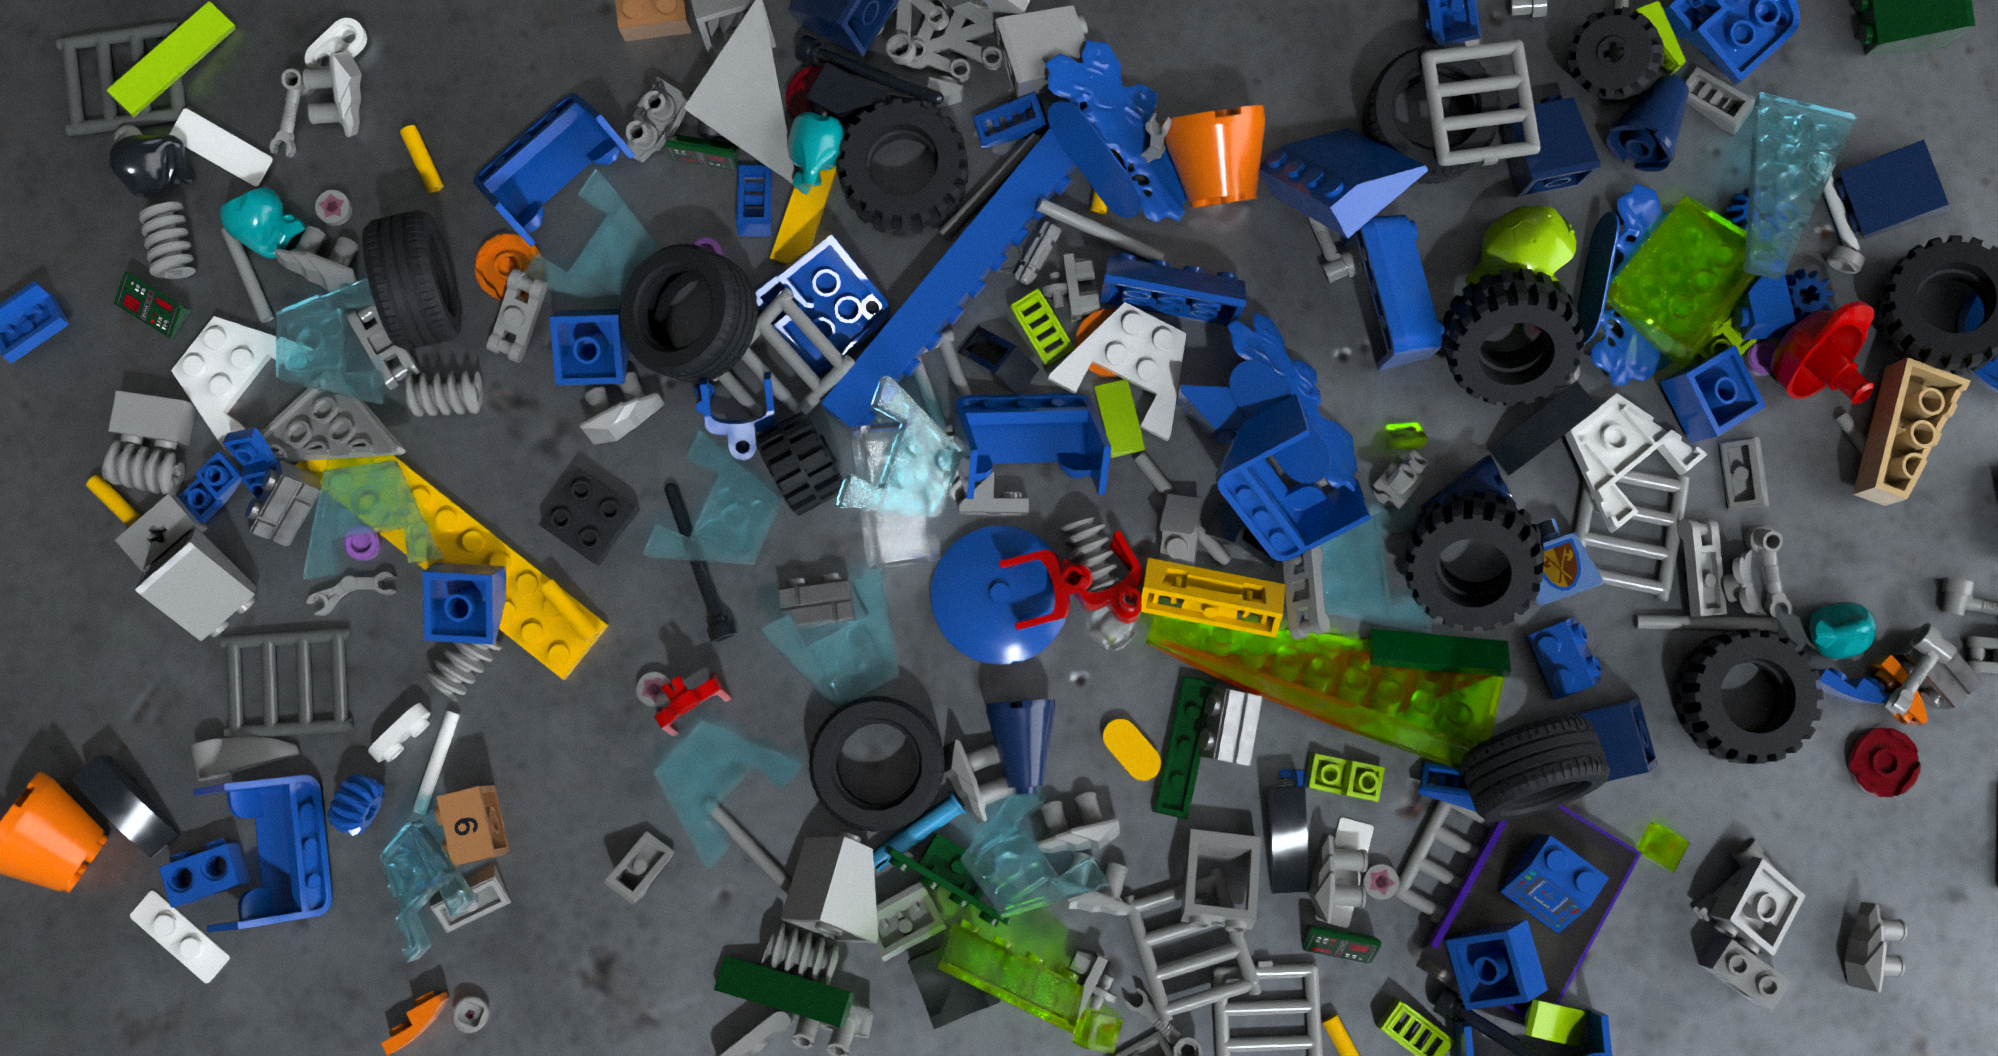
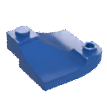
M1671 0L1663 8L1676 36L1679 39L1683 37L1703 52L1722 70L1734 85L1745 79L1787 41L1798 29L1800 22L1797 0ZM1779 19H1780V26L1776 24V22H1777Z
M832 232L754 287L757 297L756 302L762 311L785 288H789L794 294L792 300L843 356L851 352L883 325L890 312L889 301L886 295L866 275ZM870 301H875L879 306L875 311H869L866 308V304ZM784 311L772 322L774 328L818 377L833 366Z

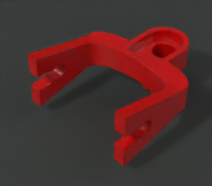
M1118 530L1113 534L1112 539L1114 541L1111 542L1110 548L1130 571L1129 575L1118 584L1100 592H1087L1085 590L1073 595L1084 609L1093 611L1107 606L1117 621L1130 624L1138 619L1142 609V597L1136 588L1142 582L1144 570L1122 533ZM1068 559L1061 561L1062 567L1070 565ZM1073 572L1071 581L1076 585L1080 580L1076 573Z
M1041 550L999 561L1000 568H1010L1040 560L1046 566L1054 587L1055 606L1053 612L1049 615L1014 623L1016 630L1066 618L1070 612L1069 595L1087 590L1093 582V574L1090 568L1084 564H1072L1062 567L1059 558L1051 550ZM1075 571L1082 575V578H1080L1079 583L1076 585L1071 581V575Z
M715 672L709 675L708 681L688 690L679 675L670 680L671 683H666L660 688L670 703L665 709L663 707L657 709L654 718L661 729L674 737L679 734L673 724L676 719L712 696L718 695L725 702L732 698L727 690L721 686V681Z

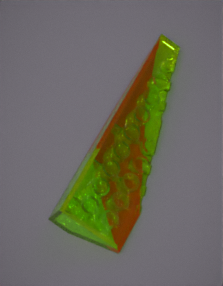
M1155 615L1145 642L1190 666L1252 694L1263 696L1262 698L1337 728L1459 770L1464 754L1477 744L1491 738L1505 678L1370 665L1368 637L1361 636L1360 640L1344 638L1343 634L1327 632L1316 635L1312 632L1309 633L1307 638L1295 640L1287 627L1285 631L1278 630L1277 636L1274 638Z

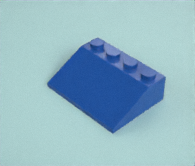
M1350 128L1282 145L1279 149L1269 153L1260 164V174L1274 198L1346 238L1352 236L1428 171L1426 165Z
M1116 253L1115 257L1108 256L1100 303L1121 306L1126 302L1142 311L1227 327L1231 322L1240 318L1245 308V281L1238 280L1237 275L1233 273L1217 272L1216 276L1203 273L1204 270L1196 266L1186 265L1183 266V269L1169 267V262L1158 259H1151L1149 263L1136 261L1135 256L1126 253Z

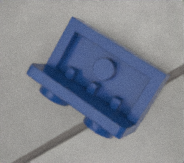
M1423 0L1425 6L1429 5L1430 18H1426L1427 33L1439 45L1445 47L1482 37L1477 0Z
M31 282L0 303V353L10 364L28 354L32 349L69 325L57 299L38 282Z
M1574 616L1527 635L1555 700L1593 687L1602 681L1600 676L1602 674L1601 664L1595 655H1591L1586 644L1588 642L1587 632L1582 623H1577Z

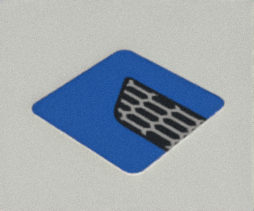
M1280 769L1278 787L1304 786L1306 771Z

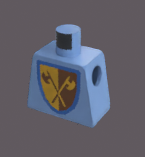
M1555 518L1537 524L1541 532V542L1544 544L1543 580L1540 582V591L1536 598L1538 605L1543 606L1605 584L1600 572L1575 532L1561 537Z

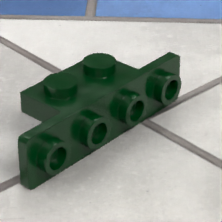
M938 833L934 834L918 863L887 845L884 851L891 855L888 861L890 864L907 873L910 867L922 874L918 881L935 891L938 890L940 885L952 892L948 899L965 909L968 908L969 904L974 905L982 910L978 917L997 928L999 922L1006 926L1010 925L1012 920L979 901L997 871L994 867Z

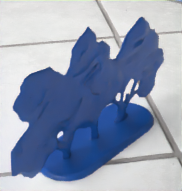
M1087 40L1085 42V47L1082 51V63H1078L1061 53L1046 62V68L1049 71L1047 77L1048 89L1053 94L1070 101H1058L1050 106L1048 109L1050 128L1104 204L1113 213L1128 219L1135 217L1140 212L1142 206L1143 213L1149 220L1159 222L1168 216L1180 222L1181 217L1185 214L1183 203L1188 199L1167 146L1165 145L1166 150L1162 157L1154 159L1150 163L1146 162L1145 157L1141 156L1144 149L1150 146L1151 136L1147 132L1145 125L1157 106L1158 93L1140 83L1130 87L1123 86L1120 73L1121 64L1111 47L1101 41L1096 43ZM1085 101L1087 107L1081 111L1080 103ZM1110 149H1114L1120 154L1124 161L1125 169ZM1129 163L1133 164L1134 171L1132 172L1128 171ZM1137 174L1144 175L1149 179L1150 183L1148 185H1138V181L1136 179L1133 181L1131 177ZM1151 190L1152 194L1147 197L1143 191Z
M1638 184L1632 186L1631 192L1624 193L1622 197L1617 199V209L1624 221V230L1619 233V218L1614 212H1607L1598 221L1590 240L1577 305V313L1584 334V344L1592 340L1600 325L1603 327L1605 337L1594 345L1590 358L1596 368L1603 369L1609 373L1613 386H1625L1630 379L1643 382L1647 378L1652 377L1656 370H1663L1674 362L1671 340L1665 330L1659 325L1657 321L1658 314L1662 311L1673 314L1682 308L1683 301H1692L1702 295L1695 273L1683 267L1679 261L1689 250L1695 248L1701 229L1700 221L1696 216H1693L1691 209L1687 205L1675 207L1666 214L1663 213L1656 191ZM1627 235H1634L1636 238L1634 242L1625 241ZM1617 248L1624 254V257L1617 270L1612 273ZM1611 282L1619 287L1620 299L1613 309L1606 311L1604 309L1609 283ZM1617 310L1623 311L1620 317L1613 315L1614 312ZM1609 319L1620 324L1624 331L1622 338H1618L1610 330L1613 324L1608 322ZM1608 337L1615 341V346L1608 344Z
M1254 313L1253 326L1255 331H1252L1238 319L1228 325V330L1232 334L1233 349L1247 361L1239 363L1232 370L1229 386L1235 402L1246 418L1250 419L1294 394H1297L1300 399L1310 435L1273 454L1282 470L1290 478L1300 483L1311 484L1325 477L1332 487L1339 489L1344 485L1347 489L1354 492L1357 486L1354 474L1358 471L1354 454L1353 436L1339 423L1321 416L1318 406L1322 400L1320 391L1316 387L1318 382L1316 370L1301 359L1292 361L1287 356L1284 338L1275 323L1268 316Z

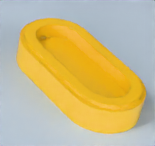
M1115 719L1105 726L1102 734L1104 745L1133 778L1146 781L1158 774L1161 767V759L1158 752L1130 721Z

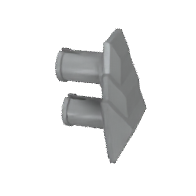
M350 51L330 54V67L305 68L303 71V83L307 90L333 88L334 102H313L309 104L308 116L310 122L313 125L340 122L343 125L346 137L357 135L359 130L360 82L362 74Z
M659 77L655 79L631 114L632 122L626 127L627 146L635 154L633 158L641 163L648 159L656 150H661L666 141L676 133L686 114L683 106L689 99V95Z
M307 226L295 249L290 251L283 249L275 250L277 260L281 265L300 274L309 282L322 286L328 292L358 293L359 289L354 271L351 267H348L359 249L353 240L339 237L327 259L317 255L321 245L326 240L325 233L316 227Z
M627 372L625 383L617 384L625 402H619L612 406L604 387L591 389L586 393L585 398L589 403L593 417L582 422L579 426L593 444L618 441L665 405V402L658 393L645 395L636 373Z
M959 740L944 746L945 775L951 780L956 794L964 801L969 814L977 824L986 821V805L1013 795L1012 788H1008L1004 775L977 785L978 782L974 772L1000 762L995 745L989 742L966 753Z
M1087 792L1074 798L1082 825L1068 829L1062 802H1048L1040 807L1048 835L1045 839L1037 841V850L1039 853L1078 852L1086 849L1100 850L1120 835L1119 819L1115 817L1103 820L1097 803L1096 793Z
M1323 833L1318 845L1317 861L1313 868L1312 883L1308 894L1317 917L1327 923H1331L1333 921L1334 906L1365 907V886L1336 885L1335 871L1366 872L1368 854L1365 849H1336L1334 837L1328 833Z
M1074 852L1066 881L1056 878L1050 881L1048 893L1067 909H1081L1091 913L1105 912L1113 915H1130L1133 906L1123 902L1120 898L1125 877L1129 870L1121 864L1108 862L1100 891L1086 887L1095 858L1085 853Z
M1860 903L1857 919L1853 920L1851 935L1848 937L1845 968L1848 986L1881 993L1883 976L1899 978L1903 976L1906 969L1902 956L1896 954L1886 955L1887 942H1884V940L1904 941L1908 934V927L1902 919L1881 918L1879 904Z
M853 1000L844 1029L799 1016L795 1033L792 1036V1042L800 1048L808 1049L813 1047L819 1026H821L822 1029L832 1031L826 1048L827 1052L832 1056H848L853 1036L869 1039L874 1011Z

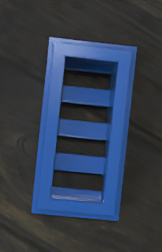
M1035 91L972 116L983 149L1025 138L1032 133L1039 134L1050 129L1042 101ZM1033 110L1034 118L1029 119L1027 111ZM1019 114L1022 123L1016 125L1013 115ZM1006 118L1008 128L1003 130L1000 119ZM990 121L993 122L996 132L990 135L986 124Z
M738 164L736 227L737 234L740 237L772 236V170L764 164ZM765 178V183H745V179ZM745 192H764V195H745ZM745 206H764V209H745Z
M1423 762L1419 785L1420 795L1475 811L1468 789L1459 788L1460 785L1466 786L1460 767ZM1432 776L1439 778L1438 785H1431ZM1446 780L1453 782L1452 787H1445Z

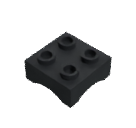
M578 468L538 525L595 565L600 566L618 537L637 515L639 509Z
M975 933L908 960L934 1029L1001 1002Z

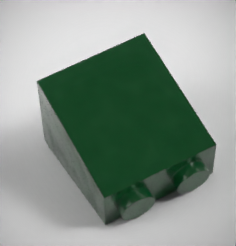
M1854 0L1855 9L1860 14L1859 40L1864 45L1865 55L1946 48L1975 26L1972 0Z

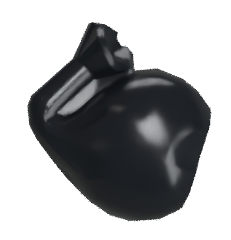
M131 135L123 137L111 148L109 154L110 167L136 197L153 196L163 190L168 182L174 185L179 183L187 185L195 180V176L187 165L184 142L174 135Z

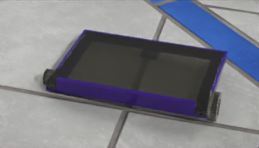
M1563 806L1519 819L1494 822L1420 954L1421 957L1416 967L1448 984L1452 975L1456 976L1445 940L1497 924L1527 920L1548 988L1547 991L1534 999L1559 1005L1642 853ZM1538 833L1553 836L1609 877L1591 906L1559 934L1552 931L1499 892ZM1533 999L1529 1002L1503 1006L1525 1018L1526 1011L1532 1005Z

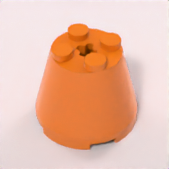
M1264 105L1244 106L1234 110L1208 111L1170 118L1172 125L1164 141L1187 199L1190 202V208L1257 199L1256 192L1258 190L1265 128ZM1166 120L1160 121V124L1163 125Z
M39 771L27 785L24 793L20 795L0 821V874L59 892L64 890L70 893L88 867L82 862L85 860L91 864L109 837L103 834L104 830L52 777Z

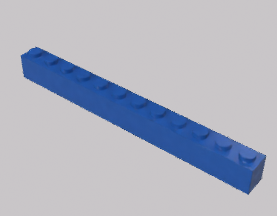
M1085 101L1080 103L1081 111L1087 107ZM1051 128L859 356L848 373L821 402L822 409L854 435L860 429L866 431L877 417L874 413L882 402L887 405L899 391V388L896 386L904 375L910 378L921 364L918 360L926 349L931 352L939 344L943 337L940 332L948 323L953 326L965 311L962 306L969 297L975 299L986 286V282L983 280L991 271L997 273L1007 261L1006 252L1012 245L1016 247L1021 245L1030 232L1026 228L1034 219L1040 221L1045 216V214L1036 211L1040 198L1050 201L1055 193L1062 195L1071 184L1072 178L1069 176L1077 166L1057 140Z

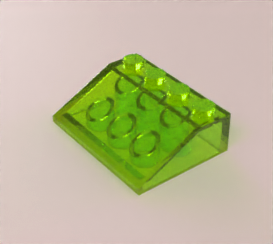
M1685 195L1608 288L1606 302L1658 351L1687 368L1769 268L1775 249Z
M964 919L960 925L952 922L934 959L938 969L1071 1034L1074 1033L1084 986L1077 983L1079 975L1063 967H1059L1058 971L1055 972L1044 966L1047 961L1046 959L1030 951H1027L1024 957L1012 951L1015 944L997 935L991 941L979 935L982 930L981 927Z

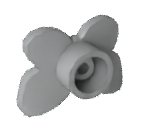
M1752 550L1742 552L1739 557L1734 558L1733 573L1723 576L1725 594L1729 602L1740 601L1747 614L1753 613L1756 616H1765L1768 614L1758 599L1751 578Z

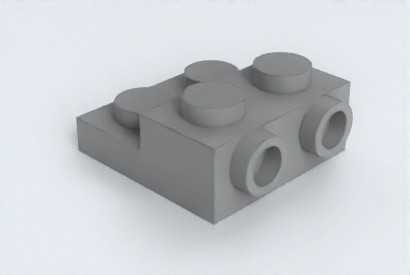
M1752 856L1736 887L1725 884L1709 915L1717 921L1715 925L1716 930L1731 938L1736 936L1739 939L1738 944L1755 956H1757L1758 952L1774 956L1806 895L1764 859Z

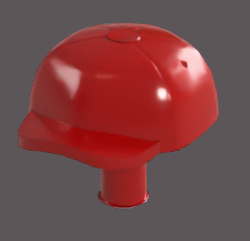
M1850 302L1843 305L1837 311L1818 310L1793 325L1779 342L1771 359L1773 374L1782 389L1792 398L1805 399L1828 387L1831 390L1838 389L1851 400L1853 405L1864 402L1872 394L1874 384L1870 383L1856 371L1857 364L1853 360L1866 341L1867 331L1874 319V309L1866 302Z

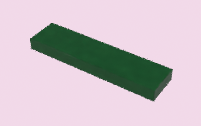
M1371 629L1368 634L1370 665L1508 677L1511 672L1508 641Z
M1182 675L1153 812L1188 820L1201 760V749L1198 741L1201 731L1206 727L1208 716L1205 712V702L1212 693V688H1216L1217 682Z
M724 956L714 987L715 991L842 1029L845 1028L855 993L729 956Z

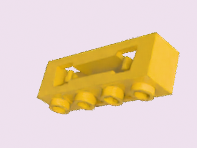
M1148 558L1140 593L1142 597L1141 612L1276 638L1283 617L1286 584ZM1160 596L1171 597V604L1174 605L1177 604V598L1184 599L1180 608L1157 604ZM1242 610V617L1246 619L1250 612L1258 614L1259 623L1238 620L1237 611Z

